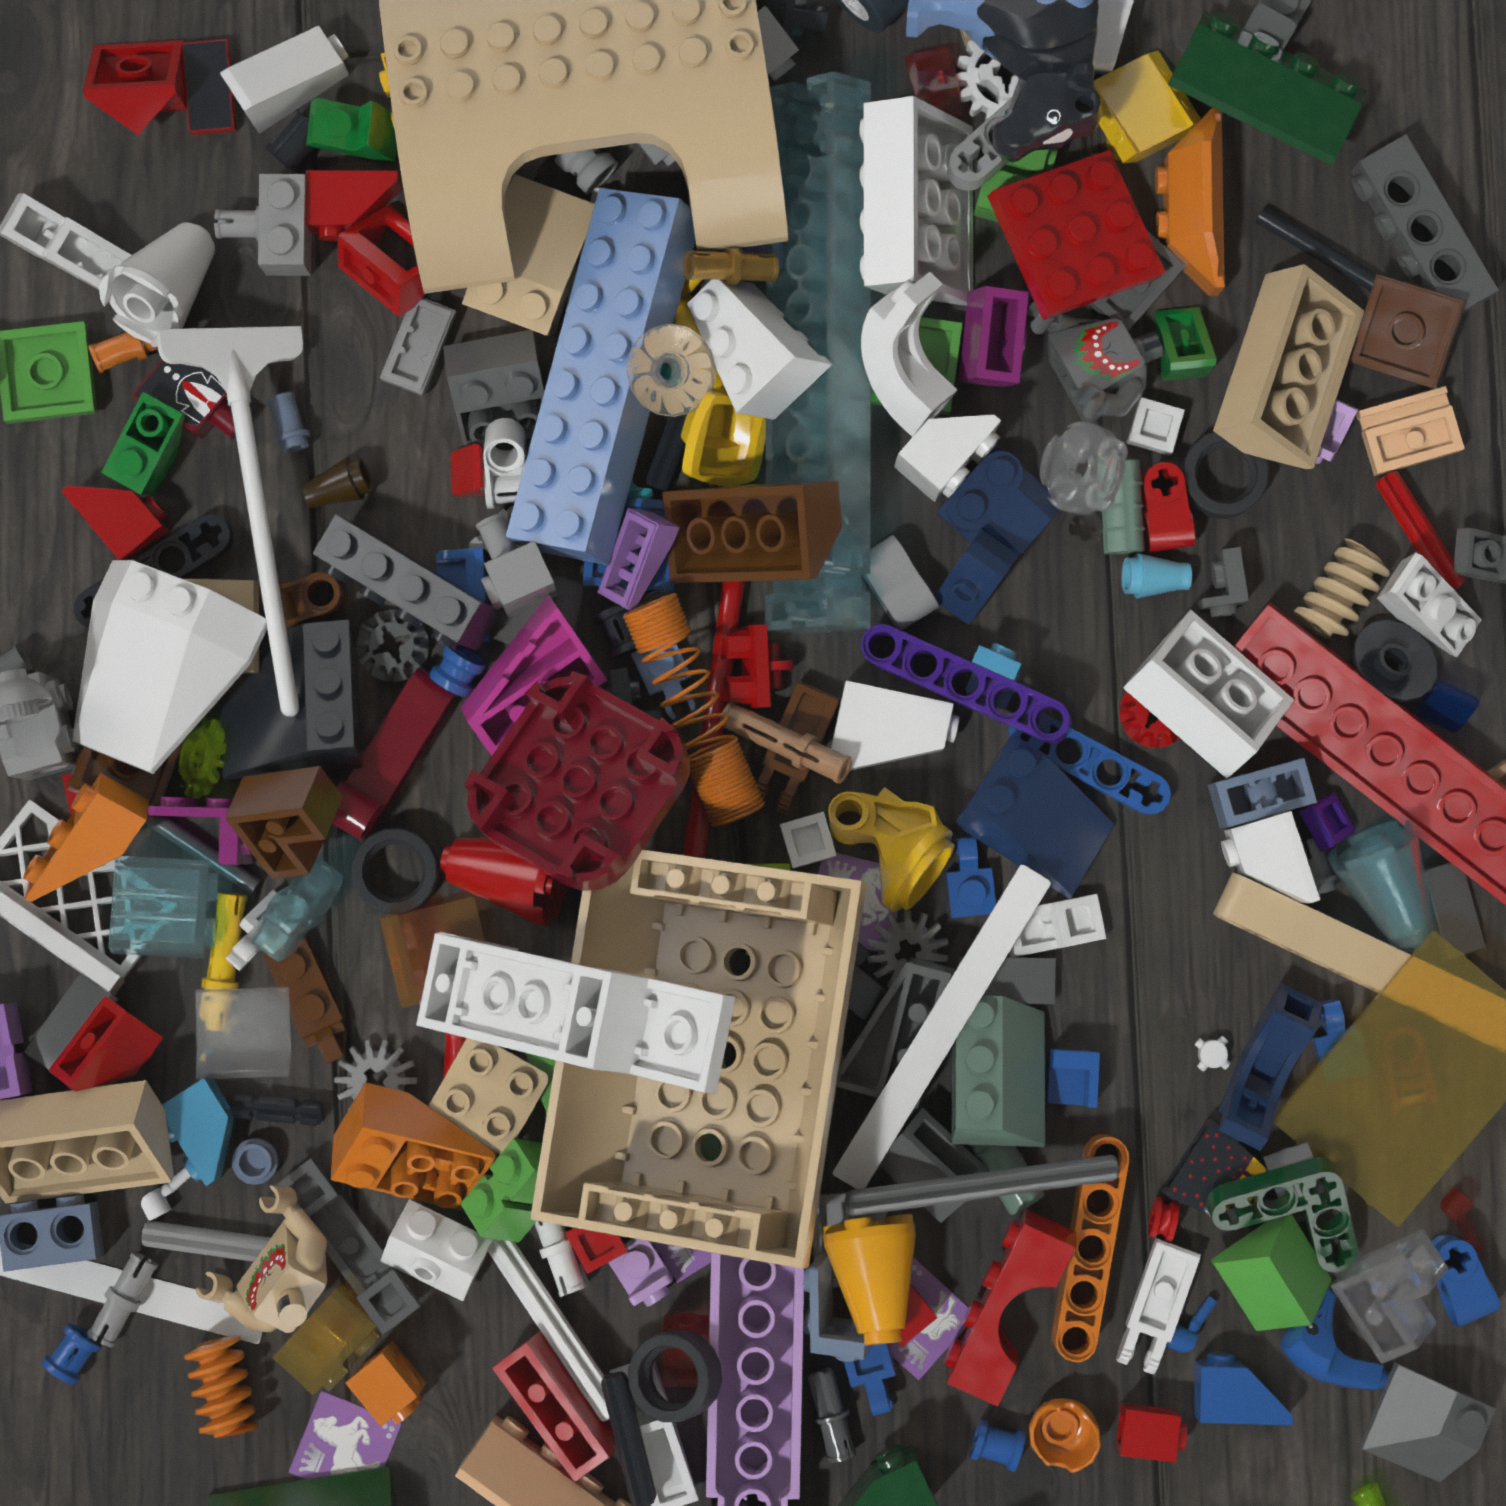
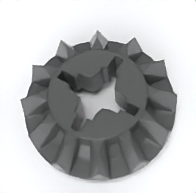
M397 609L376 612L374 616L362 624L356 640L358 660L364 669L375 678L386 682H400L409 679L419 666L423 667L429 653V638L422 623L418 628L395 615ZM385 628L395 638L410 636V639L404 641L405 644L399 647V657L401 660L399 664L397 659L393 658L389 652L383 654L381 652L374 653L380 650V647L386 643L383 630Z

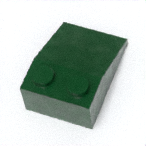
M900 1444L892 1445L878 1452L875 1455L877 1461L867 1467L838 1504V1506H938L934 1492L912 1445L902 1449Z

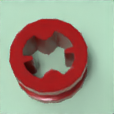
M1156 1196L1154 1198L1148 1222V1237L1155 1238L1156 1235L1162 1234L1166 1241L1172 1242L1179 1218L1180 1204L1178 1201L1172 1200L1171 1203L1166 1204L1161 1197Z

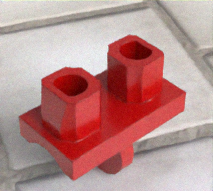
M767 624L739 627V631L719 636V654L721 659L740 658L741 676L722 677V701L742 704V707L746 709L771 707L770 689L782 688L781 671L794 670V661H781L780 643L768 644Z

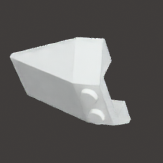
M112 560L93 600L72 741L154 774L252 663L267 630L266 618L210 589L133 560Z

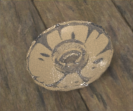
M666 324L651 328L637 339L629 353L626 373L630 389L642 406L658 415L676 417L693 412L699 407L703 396L711 392L714 387L716 366L712 350L701 335L687 326ZM664 362L668 363L672 368V376L668 380H665L660 375V367Z

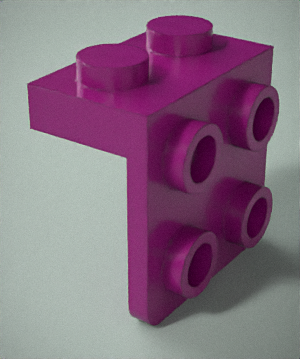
M160 797V806H148V815L220 818L218 864H255L254 855L225 819L233 799L207 798L205 808L198 807V799Z

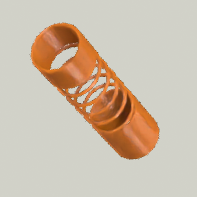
M673 593L625 613L623 619H625L624 623H627L628 631L631 632L630 636H633V644L636 645L635 648L638 649V653L659 648L641 660L642 663L696 651L693 656L680 665L652 680L651 684L657 685L689 675L706 673L696 683L663 701L660 706L666 707L698 697L715 695L707 704L671 724V726L675 729L706 719L724 717L718 725L684 744L686 749L719 741L689 755L690 776H692L691 780H694V788H697L696 792L701 797L700 801H703V809L706 810L705 813L710 818L709 822H712L711 826L718 827L758 811L764 806L765 801H762L763 797H761L759 792L760 789L755 784L756 780H753V772L750 771L751 768L746 763V755H743L744 751L739 746L740 742H737L738 737L722 735L704 739L724 726L728 721L729 715L714 713L693 718L713 705L718 700L719 693L705 691L682 697L702 684L709 677L710 671L697 669L672 675L699 656L701 649L689 647L660 654L684 639L692 629L689 627L690 624L687 623L688 620L685 619V611H682L683 607L678 602L679 598H676L677 594Z

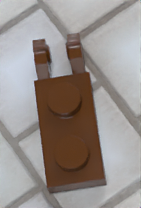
M798 681L779 724L803 736L806 733L818 737V743L821 744L840 699ZM768 749L762 762L764 768L758 779L757 788L760 789L761 797L764 798L770 786L769 780L774 770L791 777L786 789L781 792L777 801L778 807L776 811L786 814L800 782H804L809 768L806 767L804 770L792 766V760Z

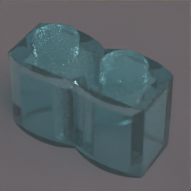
M317 856L309 875L293 876L289 886L279 891L270 900L253 933L252 943L277 962L291 956L300 946L307 931L317 926L327 914L342 886L343 875Z

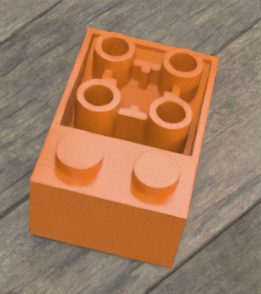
M365 1082L333 1135L331 1180L349 1184L356 1188H367L392 1194L398 1198H409L435 1204L441 1208L462 1210L460 1203L487 1172L495 1160V1153L410 1093Z

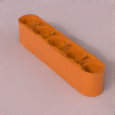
M1098 1134L1091 1137L1084 1147L1082 1159L1094 1157L1096 1150L1101 1145L1112 1144L1117 1150L1116 1160L1119 1176L1113 1181L1077 1185L1070 1229L1076 1231V1248L1060 1280L1051 1331L1052 1342L1061 1356L1071 1362H1082L1089 1359L1097 1347L1129 1165V1152L1126 1146L1119 1139L1108 1134ZM1100 1189L1107 1191L1109 1205L1105 1211L1101 1213L1089 1212L1086 1204L1089 1194ZM1089 1235L1098 1236L1102 1245L1100 1253L1091 1259L1082 1258L1078 1251L1080 1241ZM1080 1281L1090 1282L1094 1288L1092 1298L1084 1304H1076L1070 1298L1072 1287ZM1072 1327H1080L1086 1333L1084 1344L1075 1350L1065 1348L1062 1344L1064 1333Z

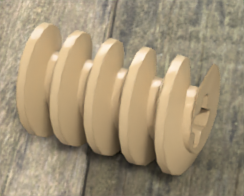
M1347 538L1344 539L1348 548L1339 547L1334 552L1338 563L1328 562L1324 567L1328 578L1318 577L1314 581V587L1318 593L1308 592L1303 597L1308 608L1297 607L1293 612L1294 616L1306 627L1329 640L1332 639L1333 633L1348 636L1349 631L1341 622L1343 618L1355 622L1359 620L1360 617L1352 608L1354 603L1368 607L1370 602L1362 593L1364 588L1375 592L1379 591L1380 587L1372 578L1373 575L1378 574L1385 577L1390 575V571L1376 554L1356 541Z

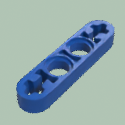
M1044 713L1038 718V728L1043 733L1049 734L1050 727L1059 730L1062 726L1061 722ZM1011 727L1007 728L1009 738L1013 735L1021 740L1022 732ZM1072 728L1066 738L1076 740L1082 752L1080 759L1074 764H1065L1058 759L1056 755L1058 743L1049 744L1047 754L1039 750V747L1045 742L1033 737L1029 738L1027 742L1021 740L1049 758L1063 773L1144 815L1157 814L1169 804L1171 797L1170 787L1167 781L1160 775ZM1103 760H1113L1121 768V778L1113 786L1102 784L1096 776L1097 766ZM1131 770L1138 773V777L1132 782L1142 787L1149 786L1151 782L1157 785L1155 793L1161 797L1159 803L1150 802L1147 806L1142 805L1143 796L1133 789H1128L1127 797L1119 793L1128 783Z

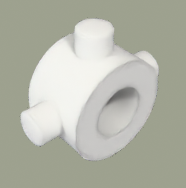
M1223 1036L1217 1041L1198 1039L1195 1043V1046L1199 1048L1198 1058L1200 1063L1197 1067L1203 1072L1208 1067L1218 1068L1221 1066L1223 1069H1227L1231 1064L1227 1060L1228 1052L1225 1047L1228 1040Z

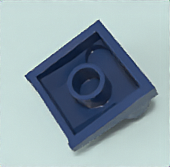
M996 445L955 490L936 515L969 544L982 529L1017 553L1019 557L1062 509L1064 504L1024 469L1020 461L1013 454L1005 452Z

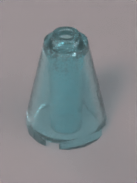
M1394 820L1363 830L1348 838L1351 847L1342 853L1338 846H1336L1327 857L1332 870L1390 944L1397 949L1404 948L1405 952H1414L1426 947L1431 942L1429 937L1435 933L1436 928L1418 834L1412 821L1406 820L1404 828H1400L1397 821Z

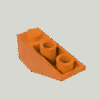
M102 773L99 774L92 786L84 784L72 803L71 808L75 811L69 820L65 822L61 819L53 828L47 844L51 845L43 857L35 855L29 863L23 879L28 881L25 900L32 902L122 856L147 820L149 800Z

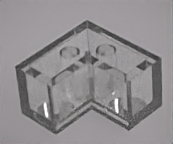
M1422 1229L1359 1257L1354 1265L1341 1272L1332 1283L1331 1288L1380 1363L1383 1364L1418 1349L1435 1327L1437 1322L1421 1297L1431 1292L1448 1267Z

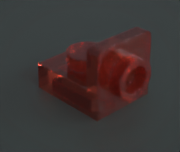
M949 47L905 55V69L913 96L955 118L962 115L960 85Z
M693 1312L664 1315L663 1332L689 1330L702 1336L709 1343L710 1317ZM668 1348L664 1350L662 1387H697L698 1374L693 1360L681 1349Z

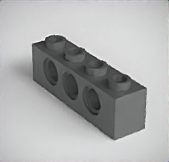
M1407 134L1363 158L1356 164L1351 171L1354 176L1351 179L1352 186L1358 197L1363 202L1368 201L1377 215L1374 217L1375 225L1386 241L1391 239L1400 254L1397 256L1398 264L1408 279L1414 278L1418 286L1467 300L1463 313L1488 300L1499 291ZM1398 185L1402 187L1407 194V202L1397 203L1393 201L1388 195V186ZM1419 223L1424 225L1430 234L1429 242L1416 240L1411 234V224ZM1435 262H1443L1451 268L1453 273L1452 281H1443L1435 275Z

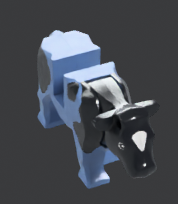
M909 0L906 37H918L928 27L938 24L963 30L981 50L994 60L1000 62L1018 77V83L1014 90L1010 107L1006 114L997 121L993 131V149L1004 162L1014 163L1036 150L1059 149L1076 138L1092 136L1103 116L1101 101L1093 85V58L1098 35V0Z

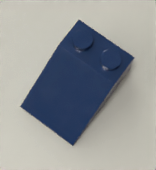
M1013 735L998 752L954 822V825L1019 867L1020 865H1025L1051 882L1050 887L1069 899L1072 897L1114 826L1108 817L1049 758Z

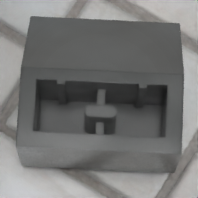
M533 330L443 346L446 375L463 446L480 444L481 447H484L487 427L493 421L501 418H509L519 422L524 428L526 439L532 438L545 391Z

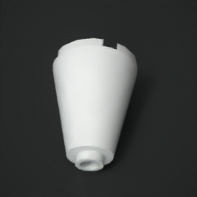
M181 223L111 268L104 275L99 285L100 300L104 307L108 302L117 313L113 320L119 327L133 337L147 343H151L157 336L156 331L158 329H183L215 253V245L209 232L196 224Z

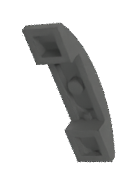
M313 1158L307 1160L276 1184L288 1186L295 1190L297 1195L295 1208H302L324 1234L327 1240L326 1253L358 1295L356 1299L382 1335H385L421 1307L400 1271L380 1261L384 1248L350 1202Z

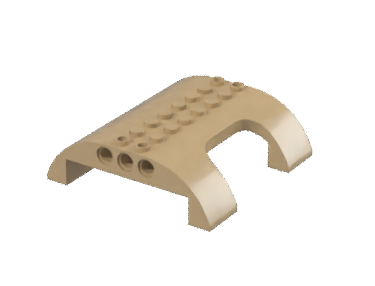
M379 0L400 170L424 294L516 281L510 237L504 217L505 193L511 177L524 163L543 156L640 143L654 144L670 153L681 167L688 186L696 248L699 252L723 251L726 248H743L788 241L778 144L756 0Z

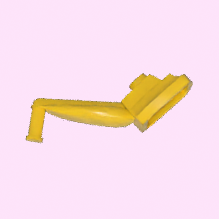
M685 278L675 316L676 326L690 330L702 341L701 346L687 356L695 353H706L709 355L711 367L698 369L703 374L702 369L711 373V382L701 400L693 399V407L689 408L683 425L681 438L686 444L682 465L683 473L697 480L719 486L749 483L756 479L760 470L766 440L767 418L736 413L687 305L694 297L690 293L703 279L687 280ZM689 341L684 344L682 350L688 347ZM696 379L699 384L703 383L702 381Z

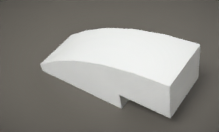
M654 1361L652 1367L654 1384L659 1394L668 1401L656 1362ZM630 1364L612 1369L610 1373L623 1371L628 1378ZM633 1398L657 1493L655 1501L651 1506H684L698 1501L697 1491L676 1423L661 1422L647 1416Z

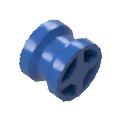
M445 645L442 651L444 658L439 665H435L432 668L430 678L449 692L462 697H469L473 690L472 681L474 677L482 674L487 664L477 654L461 645H458L455 650Z

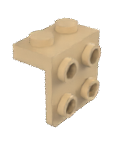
M467 1038L430 1102L429 1107L495 1153L496 1159L497 1155L502 1153L513 1138H519L521 1130L549 1082V1076L545 1071L501 1046Z

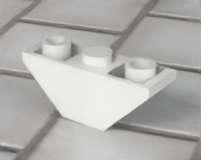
M1417 553L1410 555L1400 562L1377 597L1396 619L1416 630L1420 635L1455 657L1459 656L1466 643L1473 638L1476 628L1482 621L1422 555Z

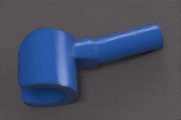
M1208 1296L1190 1320L1187 1328L1177 1324L1171 1343L1167 1342L1166 1347L1179 1353L1191 1351L1196 1345L1201 1325L1216 1306L1217 1301Z

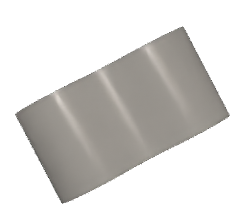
M891 535L854 559L863 578L898 630L903 631L939 608L930 589L894 535Z

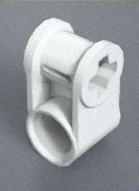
M497 419L489 424L485 432L483 459L487 509H494L496 504L515 503L527 458V444L524 428L513 419ZM504 442L513 445L514 448L505 451L496 448L495 445Z

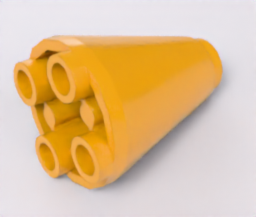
M913 1215L885 1217V1220L872 1222L871 1217L845 1220L844 1224L824 1226L823 1243L857 1332L858 1334H863L864 1345H879L902 1341L900 1330L905 1329L916 1238Z

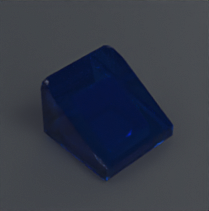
M1439 681L1434 683L1433 688L1424 695L1418 707L1417 715L1451 732H1457L1478 708L1480 701L1478 700L1479 698Z

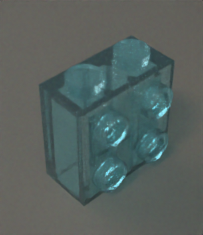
M120 856L116 858L108 947L112 954L206 958V946L215 947L216 919H208L210 901H218L220 875L212 873L210 861Z

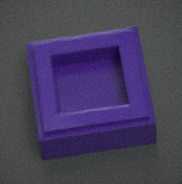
M1334 792L1317 800V803H1313L1299 812L1321 852L1335 846L1356 832Z

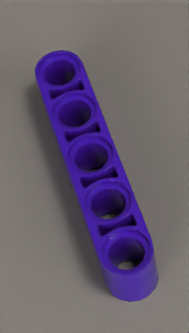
M874 625L862 637V653L877 668L1049 744L1059 743L1071 731L1072 720L1069 712L1062 703L889 625ZM885 635L893 637L895 640L894 652L887 658H876L872 650L875 640ZM922 654H931L937 660L936 670L928 677H919L914 673V662ZM966 672L974 673L979 680L977 690L969 696L957 694L954 685L958 676ZM1005 691H1014L1020 695L1021 699L1018 710L1010 715L1001 714L996 708L997 698ZM1046 710H1057L1063 717L1061 728L1051 734L1040 731L1038 728L1039 716Z

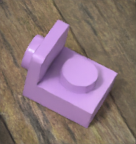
M631 1238L625 1242L629 1251L608 1263L629 1294L628 1299L632 1305L635 1306L643 1301L649 1307L670 1293L666 1285L673 1281V1275L651 1241Z

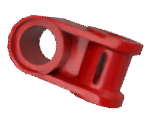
M1170 462L1155 464L1141 475V481L1143 482L1141 487L1142 504L1144 505L1143 525L1146 528L1144 530L1146 549L1151 553L1194 546V522L1188 504L1183 472L1178 466ZM1159 473H1161L1163 480H1170L1172 483V487L1165 490L1164 496H1162L1160 489H1153L1151 481L1157 479Z

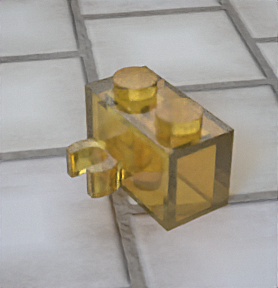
M341 1283L272 1358L307 1391L314 1395L321 1386L330 1391L348 1372L342 1366L343 1362L353 1352L361 1357L380 1336L373 1331L377 1326L360 1305L356 1296Z

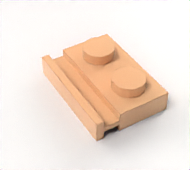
M1446 386L1357 412L1356 417L1362 428L1361 434L1374 476L1458 453L1465 449L1453 408L1448 401Z

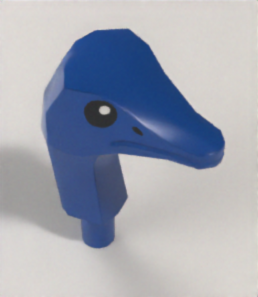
M1328 1288L1312 1325L1286 1328L1280 1339V1349L1295 1366L1320 1382L1370 1391L1378 1390V1388L1383 1389L1390 1372L1383 1370L1384 1365L1352 1359L1344 1355L1336 1347L1333 1333V1317L1337 1295L1334 1290Z

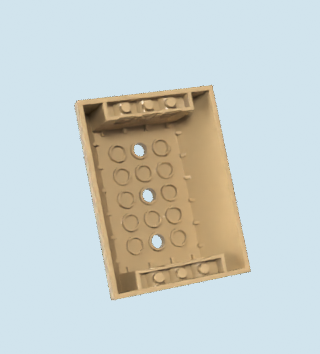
M642 850L630 869L617 882L600 890L582 891L571 963L630 973L735 997L727 1041L735 1047L736 1059L730 1067L721 1068L716 1094L704 1093L632 1074L593 1070L555 1060L530 1220L800 1269L809 1267L867 887L866 882ZM744 949L750 956V967L747 972L737 976L731 971L729 960L736 950ZM709 1134L717 1136L722 1144L721 1154L714 1161L705 1159L701 1153L702 1140Z

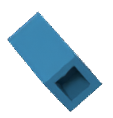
M209 1076L201 1079L162 1104L166 1113L169 1141L172 1143L176 1140L187 1155L182 1158L186 1170L196 1182L202 1179L205 1186L222 1178L235 1117L232 1115V1107L213 1077Z

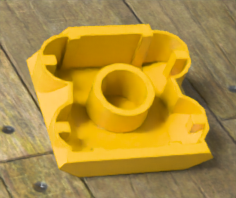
M1159 51L1147 53L1094 80L1093 83L1101 101L1103 116L1099 126L1107 137L1106 147L1111 151L1113 158L1122 163L1138 162L1180 141L1201 120L1186 94L1168 85L1173 73Z

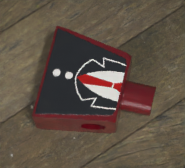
M161 359L131 395L138 402L142 392H147L183 412L185 418L182 429L200 439H203L214 426L231 440L236 438L231 406L228 405L227 393L218 378L202 367L169 364Z

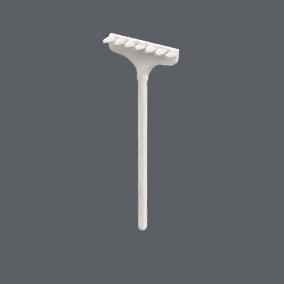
M301 326L158 329L156 331L157 336L151 342V346L154 348L158 347L159 355L163 361L169 364L202 367L218 378L227 393L228 405L231 406L280 709L285 716L293 717L299 711V703L249 403H251L250 390L255 377L267 364L291 361L301 354L303 350Z

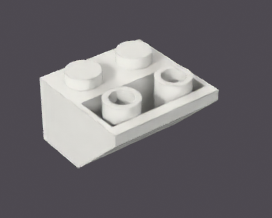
M995 415L928 419L898 453L894 467L934 502L942 493L950 498L970 471L965 467L973 459L979 464L996 446L1000 436L995 432L1001 420Z

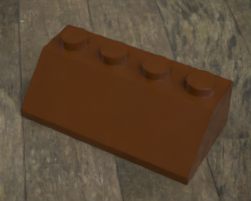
M839 480L697 487L662 492L664 518L680 527L676 539L668 552L670 583L816 579L842 529Z

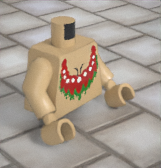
M271 1185L270 1188L275 1193L276 1199L261 1196L259 1199L260 1207L266 1213L283 1214L285 1219L236 1285L238 1291L233 1293V1283L229 1277L206 1272L205 1274L213 1280V1289L210 1291L197 1287L196 1294L204 1300L225 1303L224 1310L251 1330L273 1332L279 1329L285 1333H291L296 1327L305 1322L307 1312L327 1284L325 1255L327 1240L302 1208H295L297 1195L293 1188Z

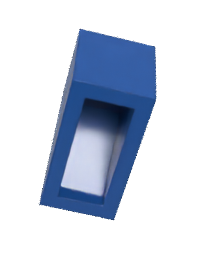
M1208 1353L1207 1360H1195L1193 1416L1200 1423L1293 1425V1415L1241 1361H1235L1234 1354Z

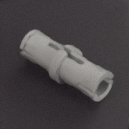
M131 1252L130 1258L115 1286L108 1287L104 1295L107 1300L92 1327L87 1332L90 1338L97 1341L106 1325H109L100 1343L102 1345L114 1347L131 1312L138 1310L141 1304L138 1298L154 1270L158 1267L154 1260L148 1258L139 1274H137L136 1271L145 1256L139 1252Z

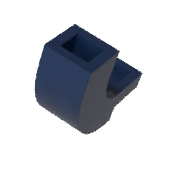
M1282 983L1280 984L1257 1021L1231 1075L1219 1109V1113L1223 1114L1219 1131L1261 1151L1269 1139L1276 1107L1284 1085L1299 1056L1316 1032L1323 1003Z

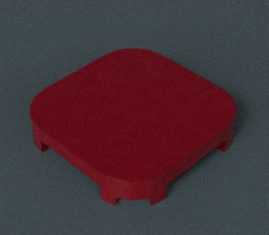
M571 671L570 676L557 677L542 685L537 680L525 692L530 702L480 774L471 770L464 786L468 789L467 808L471 815L470 819L493 843L566 886L581 891L600 890L617 882L630 869L683 791L690 775V756L684 742L674 727L662 717L658 720L596 686L588 676Z

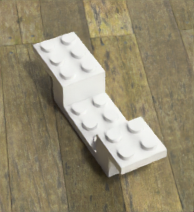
M439 932L434 935L416 1025L593 1070L632 1074L704 1093L716 1094L735 997L630 973L584 966L518 951V948Z

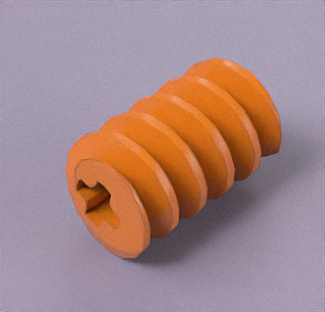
M232 1335L196 1345L194 1350L184 1355V1360L199 1362V1367L187 1374L188 1379L203 1381V1385L192 1391L191 1395L192 1397L206 1398L207 1401L206 1404L195 1410V1415L210 1417V1422L198 1429L199 1434L213 1435L214 1438L228 1437L246 1433L259 1427V1424L256 1422L244 1421L255 1413V1406L253 1404L240 1403L252 1393L251 1387L237 1385L238 1382L248 1376V1369L233 1366L244 1358V1351L229 1348L241 1339V1335Z

